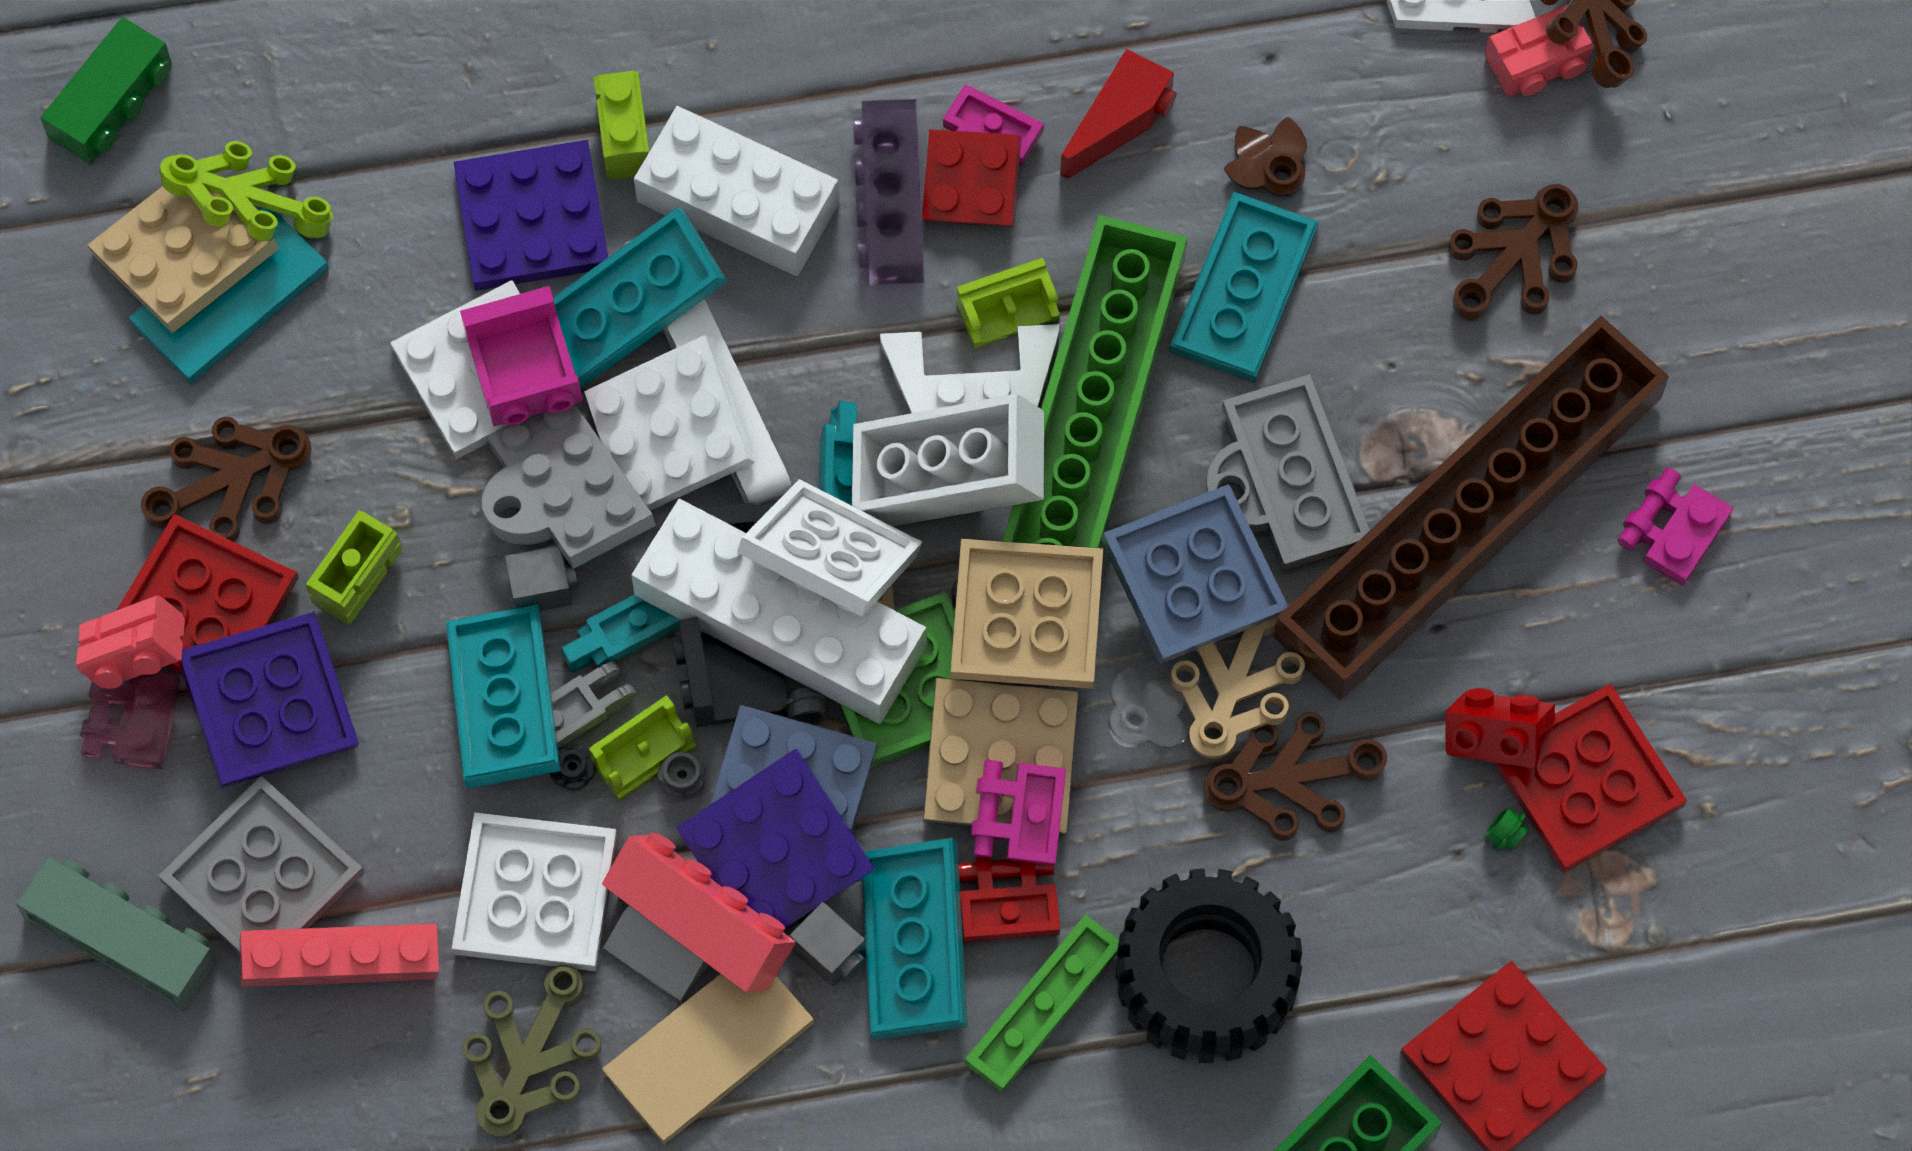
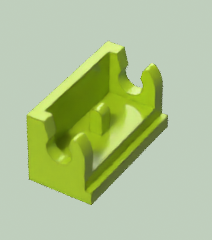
M1043 258L957 286V308L974 349L1016 335L1018 326L1046 325L1060 320V313L1056 302H1059L1058 296Z
M667 695L589 748L590 758L596 766V772L619 802L658 776L661 764L671 754L676 752L691 753L697 749L688 723L683 724L676 714L675 705Z

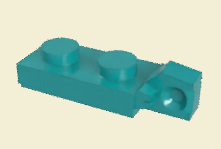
M838 401V405L830 410L829 424L822 426L819 442L818 489L852 506L853 424H857V403Z
M633 595L586 619V625L577 630L580 638L561 647L562 658L571 673L591 665L593 662L599 668L610 661L616 662L679 629L680 619Z

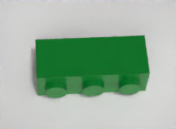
M122 16L40 117L47 137L89 164H92L100 153H106L112 147L118 130L126 120H132L140 112L144 98L154 86L161 85L168 77L172 62L166 43Z

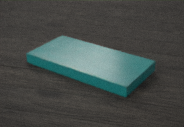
M1233 192L1176 329L1169 352L1255 383L1317 232L1319 221Z
M263 207L259 209L273 214L277 219L278 223L273 238L279 250L174 333H171L144 305L129 317L131 325L190 384H193L329 269L328 262L275 211Z
M676 207L553 297L557 317L574 372L579 380L580 388L586 386L728 282L687 214L680 207Z
M534 604L446 621L463 777L467 789L561 771L542 616L539 605Z
M953 838L865 851L876 868L875 871L863 878L870 1036L875 1040L968 1027L957 842Z

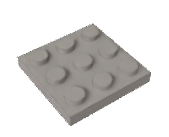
M260 776L158 877L169 890L240 954L239 938L241 931L310 928L364 874V871L343 849L264 777Z

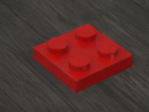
M929 129L922 220L925 222L1014 228L1022 137L1015 134Z

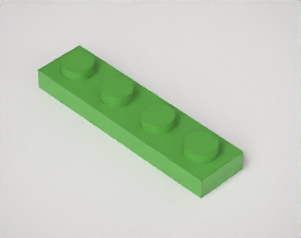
M1085 914L965 1058V1065L1003 1094L1115 959L1119 939Z

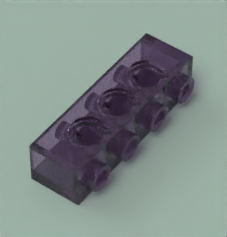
M916 99L862 101V118H853L854 145H863L864 159H855L856 186H865L866 200H857L858 227H867V241H858L859 269L869 268V285L924 283ZM882 147H891L896 150V152L890 155H882L876 151ZM890 187L896 189L898 193L892 196H884L879 194L878 191ZM892 228L898 230L900 234L895 237H884L880 232Z

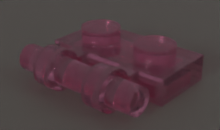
M161 672L151 675L143 674L129 679L128 686L121 685L113 689H101L94 682H91L89 697L93 700L89 718L83 720L80 736L84 738L81 755L88 758H99L102 743L115 745L113 752L115 763L162 769L181 683L179 676ZM111 703L124 705L119 726L107 723Z

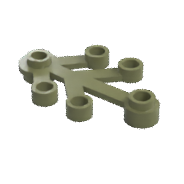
M556 966L546 975L544 987L547 997L524 1044L512 1016L514 1005L510 995L504 991L497 990L486 996L484 1000L486 1016L495 1023L511 1067L502 1087L490 1061L493 1055V1048L489 1038L484 1034L475 1033L469 1035L463 1042L462 1050L464 1057L468 1063L473 1065L484 1094L477 1105L476 1118L480 1128L492 1137L504 1138L513 1135L523 1125L525 1115L557 1103H573L578 1099L581 1092L580 1083L576 1075L563 1071L552 1078L550 1086L522 1094L529 1078L577 1060H594L601 1052L600 1037L597 1032L589 1028L578 1030L570 1042L543 1051L563 1008L577 1004L584 994L582 976L572 966ZM562 976L569 977L573 981L572 985L566 990H560L555 987L556 980ZM497 1000H503L508 1004V1007L503 1013L496 1014L490 1010L492 1003ZM591 1038L596 1043L595 1047L591 1051L583 1052L577 1047L580 1040ZM475 1043H483L487 1047L485 1053L479 1057L469 1054L470 1047ZM570 1081L575 1085L574 1090L568 1095L559 1094L556 1091L559 1083ZM497 1105H505L509 1108V1113L503 1119H496L491 1115L493 1108Z

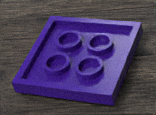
M588 140L454 161L475 291L499 287L511 280L514 284L586 273L608 258Z
M315 611L182 650V660L179 663L220 788L358 747L359 742Z
M794 749L676 827L696 860L711 871L712 875L710 878L722 887L728 886L742 893L748 899L747 906L758 914L764 913L774 917L784 925L785 929L813 912L822 902H828L876 870L798 749Z

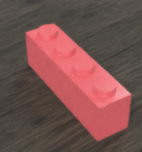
M654 832L650 833V835L629 836L604 878L602 885L746 993L768 990L796 943L795 940L783 932L785 929L784 925L774 917L764 913L758 914L747 906L748 899L739 891L728 886H720L710 878L712 875L711 871L701 863L691 859L685 860L674 851L676 846L666 837Z
M437 923L250 930L240 932L241 987L435 980L439 973Z

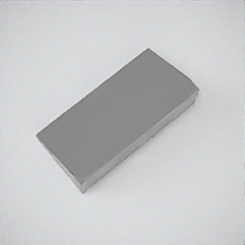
M630 905L624 910L603 947V950L680 1003L709 966Z

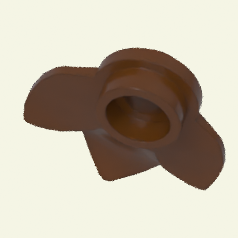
M1286 117L1278 124L1272 136L1244 126L1237 128L1235 150L1238 159L1229 162L1224 167L1228 177L1236 185L1246 189L1265 188L1269 193L1276 196H1289L1296 193L1304 183L1305 169L1301 160L1307 150L1306 138L1297 123L1291 118ZM1278 172H1285L1290 178L1288 180H1279L1274 175Z

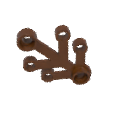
M1559 0L1540 1L1546 5L1551 6L1557 3ZM1571 0L1563 13L1558 14L1546 25L1548 37L1554 43L1564 45L1577 34V24L1586 14L1598 57L1594 62L1592 75L1595 81L1604 88L1619 87L1634 73V65L1628 54L1617 47H1613L1606 20L1618 30L1616 40L1625 51L1634 52L1647 41L1645 29L1623 13L1636 0Z
M1552 184L1539 190L1534 199L1500 201L1496 198H1487L1480 203L1477 221L1483 228L1496 229L1503 223L1504 219L1532 218L1523 229L1475 233L1466 229H1460L1452 234L1449 252L1453 258L1460 261L1469 260L1474 256L1475 252L1504 250L1479 279H1466L1457 285L1453 296V308L1459 316L1470 320L1482 317L1489 308L1491 293L1520 261L1524 280V289L1520 299L1521 307L1529 314L1542 313L1548 305L1549 291L1543 285L1537 241L1548 229L1554 254L1548 268L1549 275L1553 280L1560 283L1569 282L1573 279L1577 269V259L1571 254L1568 225L1577 216L1578 201L1569 188L1560 184ZM1556 204L1563 211L1561 213H1554L1549 211L1547 206ZM1493 209L1498 212L1499 216L1488 218L1484 215L1483 211ZM1459 240L1467 241L1471 245V247L1469 249L1462 250L1459 249L1455 243ZM1564 262L1571 269L1561 272L1556 268L1555 264ZM1538 294L1543 301L1537 304L1532 303L1528 300L1527 296ZM1471 298L1476 300L1479 306L1470 308L1465 306L1463 301Z
M222 417L216 420L212 426V434L218 446L229 449L240 443L260 450L246 458L197 445L193 439L188 437L176 439L170 446V455L177 467L189 469L199 465L217 470V472L176 492L164 486L151 488L144 494L141 500V509L145 519L154 527L165 528L173 514L180 516L182 510L227 489L219 513L211 519L209 527L210 531L234 542L240 533L237 519L254 475L270 468L263 492L256 495L252 501V510L255 518L261 523L270 524L277 521L282 512L279 499L290 470L303 466L311 455L310 439L301 428L283 425L269 433L240 425L231 417ZM230 427L235 430L234 434L228 438L219 436L220 431L224 428ZM286 445L297 447L296 451L292 454L283 455L280 453L281 449ZM182 448H191L193 450L192 454L187 458L177 456V453ZM270 502L275 505L274 509L269 513L259 512V507L264 503ZM165 505L171 508L170 512L164 516L155 515L156 509L160 506ZM223 523L233 525L231 531L226 534L218 533L217 528Z
M1306 712L1298 718L1294 734L1268 770L1250 773L1261 753L1271 751L1277 744V727L1266 724L1250 731L1249 740L1232 764H1221L1208 772L1204 781V794L1208 802L1217 809L1232 811L1241 807L1269 825L1271 835L1280 841L1290 840L1297 833L1299 824L1297 815L1289 809H1277L1255 792L1274 790L1315 816L1316 824L1321 830L1335 832L1344 823V807L1337 801L1322 798L1302 784L1354 775L1362 781L1375 780L1385 770L1387 753L1379 742L1372 739H1363L1352 746L1349 755L1297 764L1308 746L1317 743L1322 738L1325 728L1324 720L1319 714ZM1306 722H1312L1318 726L1319 730L1314 734H1307L1302 730L1301 726ZM1265 730L1273 738L1269 742L1264 743L1258 741L1255 734L1258 731ZM1364 757L1370 758L1374 761L1375 767L1370 770L1362 769L1358 764V760ZM1227 782L1233 784L1236 791L1231 795H1225L1220 792L1218 787L1222 783ZM1326 810H1333L1338 814L1339 819L1335 822H1327L1321 814ZM1285 818L1292 823L1293 827L1290 830L1282 831L1276 827L1275 822L1278 819Z

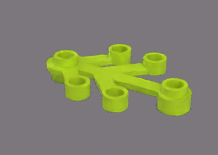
M231 141L226 144L222 154L198 160L188 155L179 154L168 156L161 162L159 175L164 189L177 196H190L203 212V219L212 226H226L234 210L247 226V232L252 238L259 241L271 240L277 227V219L267 211H258L254 207L256 205L294 217L293 225L303 236L322 238L329 231L333 213L326 200L320 197H308L304 202H300L259 189L273 184L287 185L292 181L296 165L292 159L286 156H272L266 168L227 178L215 175V173L229 169L243 171L249 165L252 150L243 142ZM209 191L219 193L222 197H213Z

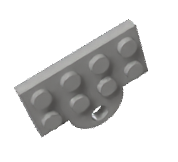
M1310 374L1223 400L1222 409L1235 442L1223 448L1211 462L1207 474L1206 493L1219 488L1225 483H1235L1243 489L1244 495L1237 502L1252 532L1268 530L1283 571L1347 552L1370 531Z
M575 404L563 412L551 413L547 411L530 416L523 423L506 426L487 436L490 448L504 468L496 473L486 485L482 495V509L490 530L500 539L517 545H532L553 539L574 569L656 526L653 514ZM511 507L520 509L513 517H498L504 509Z

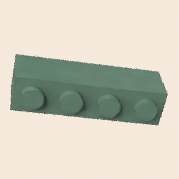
M48 856L16 903L24 919L179 1008L186 1010L217 963L211 949L208 948L211 944L210 941L190 928H186L182 933L168 925L170 919L152 906L145 905L142 910L129 903V895L119 887L109 882H105L103 887L87 879L90 874L77 863L65 859L63 864Z

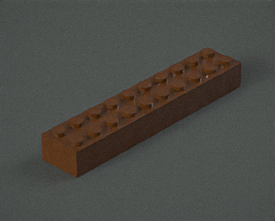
M1600 316L1276 618L1273 637L1288 652L1299 654L1304 660L1305 667L1337 698L1342 700L1661 400L1669 376L1605 318Z

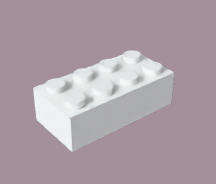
M676 106L634 177L637 203L665 216L676 207H680L685 211L697 231L796 277L801 272L839 205L838 179L679 106Z
M1019 394L853 424L852 506L891 526L1044 500V411Z

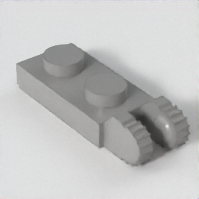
M614 661L596 668L584 677L579 675L551 693L558 749L605 720L608 714L616 713L622 707L631 703L637 693L630 684L622 685L600 700L594 695V691L602 689L620 674L621 670Z

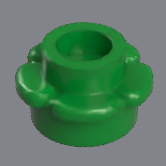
M1507 807L1496 817L1484 834V837L1494 844L1493 849L1498 851L1505 847L1511 851L1521 841L1528 830L1522 825V822L1525 820V814L1522 812L1518 815Z

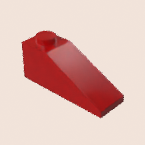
M1126 49L1061 154L1060 175L1069 179L1149 130L1159 114L1166 116L1177 96V92L1173 91L1174 72Z

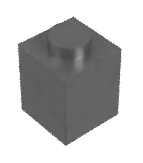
M558 546L505 556L515 608L538 604L540 611L572 605L569 589L578 587L575 568L573 569L568 561L563 560L562 552Z
M824 902L789 935V937L796 941L792 951L832 987L842 977L846 981L850 980L866 961L863 957L866 954L865 939Z

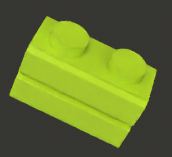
M626 71L595 76L593 79L607 179L615 180L635 177L649 153L638 71Z
M358 510L305 584L311 603L341 622L351 625L388 573L386 568L392 567L403 552L399 543L398 533L365 512Z

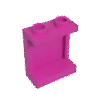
M550 286L460 311L465 335L493 427L501 424L508 426L517 425L526 421L530 416L547 411L551 413L563 412L570 409L574 404L583 402L579 380L574 372Z

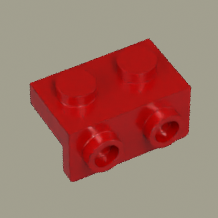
M1484 688L1465 691L1445 711L1446 754L1455 757L1534 768L1539 762V738L1555 722V704L1540 702L1537 697L1532 695H1517L1514 697L1494 695L1493 691Z

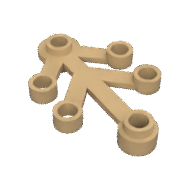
M1276 618L1244 630L1229 670L1215 642L1194 650L1198 653L1218 693L1213 710L1209 707L1198 687L1200 672L1196 664L1185 660L1173 666L1171 684L1175 690L1181 692L1194 719L1190 727L1189 741L1194 751L1199 755L1209 759L1224 757L1234 748L1237 736L1266 724L1278 725L1285 721L1289 704L1287 699L1279 693H1269L1263 697L1259 708L1231 717L1237 702L1283 683L1295 684L1303 677L1304 660L1299 654L1294 652L1282 654L1278 658L1276 665L1247 676L1262 637L1269 636L1274 632ZM1293 663L1298 667V671L1293 674L1283 671L1282 665ZM1186 671L1191 673L1194 678L1190 682H1182L1177 678V674ZM1274 703L1278 704L1283 711L1273 715L1265 707ZM1209 728H1215L1221 732L1222 736L1218 739H1210L1204 732Z

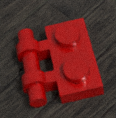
M976 857V862L959 863V881H977L978 890L960 891L964 943L1060 935L1056 884L1036 885V876L1054 875V866L1012 860L991 861L990 858ZM1020 878L1021 880L1020 887L993 889V880Z

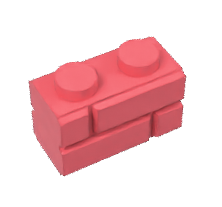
M1568 4L1488 37L1485 57L1493 73L1497 75L1498 82L1507 97L1521 92L1523 96L1533 95L1541 91L1546 86L1547 81L1560 76L1565 80L1572 79L1586 70L1590 62L1593 46L1584 27H1581L1580 22L1577 24V34L1564 45L1554 43L1546 32V25L1558 14L1563 13Z
M158 595L103 615L100 618L82 623L79 628L78 643L81 647L77 648L76 667L79 672L101 689L117 688L124 681L137 676L158 673L162 667L182 660L183 642L180 638L184 637L185 618L181 612Z

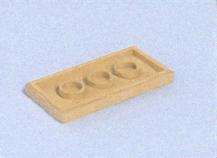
M719 974L603 1067L602 1072L662 1144L665 1145L814 1024V1019L777 976L768 990L746 993L725 976Z

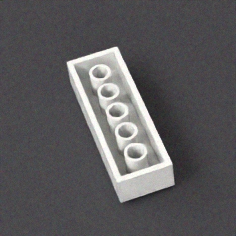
M679 498L631 574L634 595L680 620L698 617L701 631L881 725L927 647L926 627L879 602H876L863 617L854 612L844 611L834 602L813 591L799 588L793 581L776 572L758 567L752 560L737 553L741 539L746 534L745 532Z

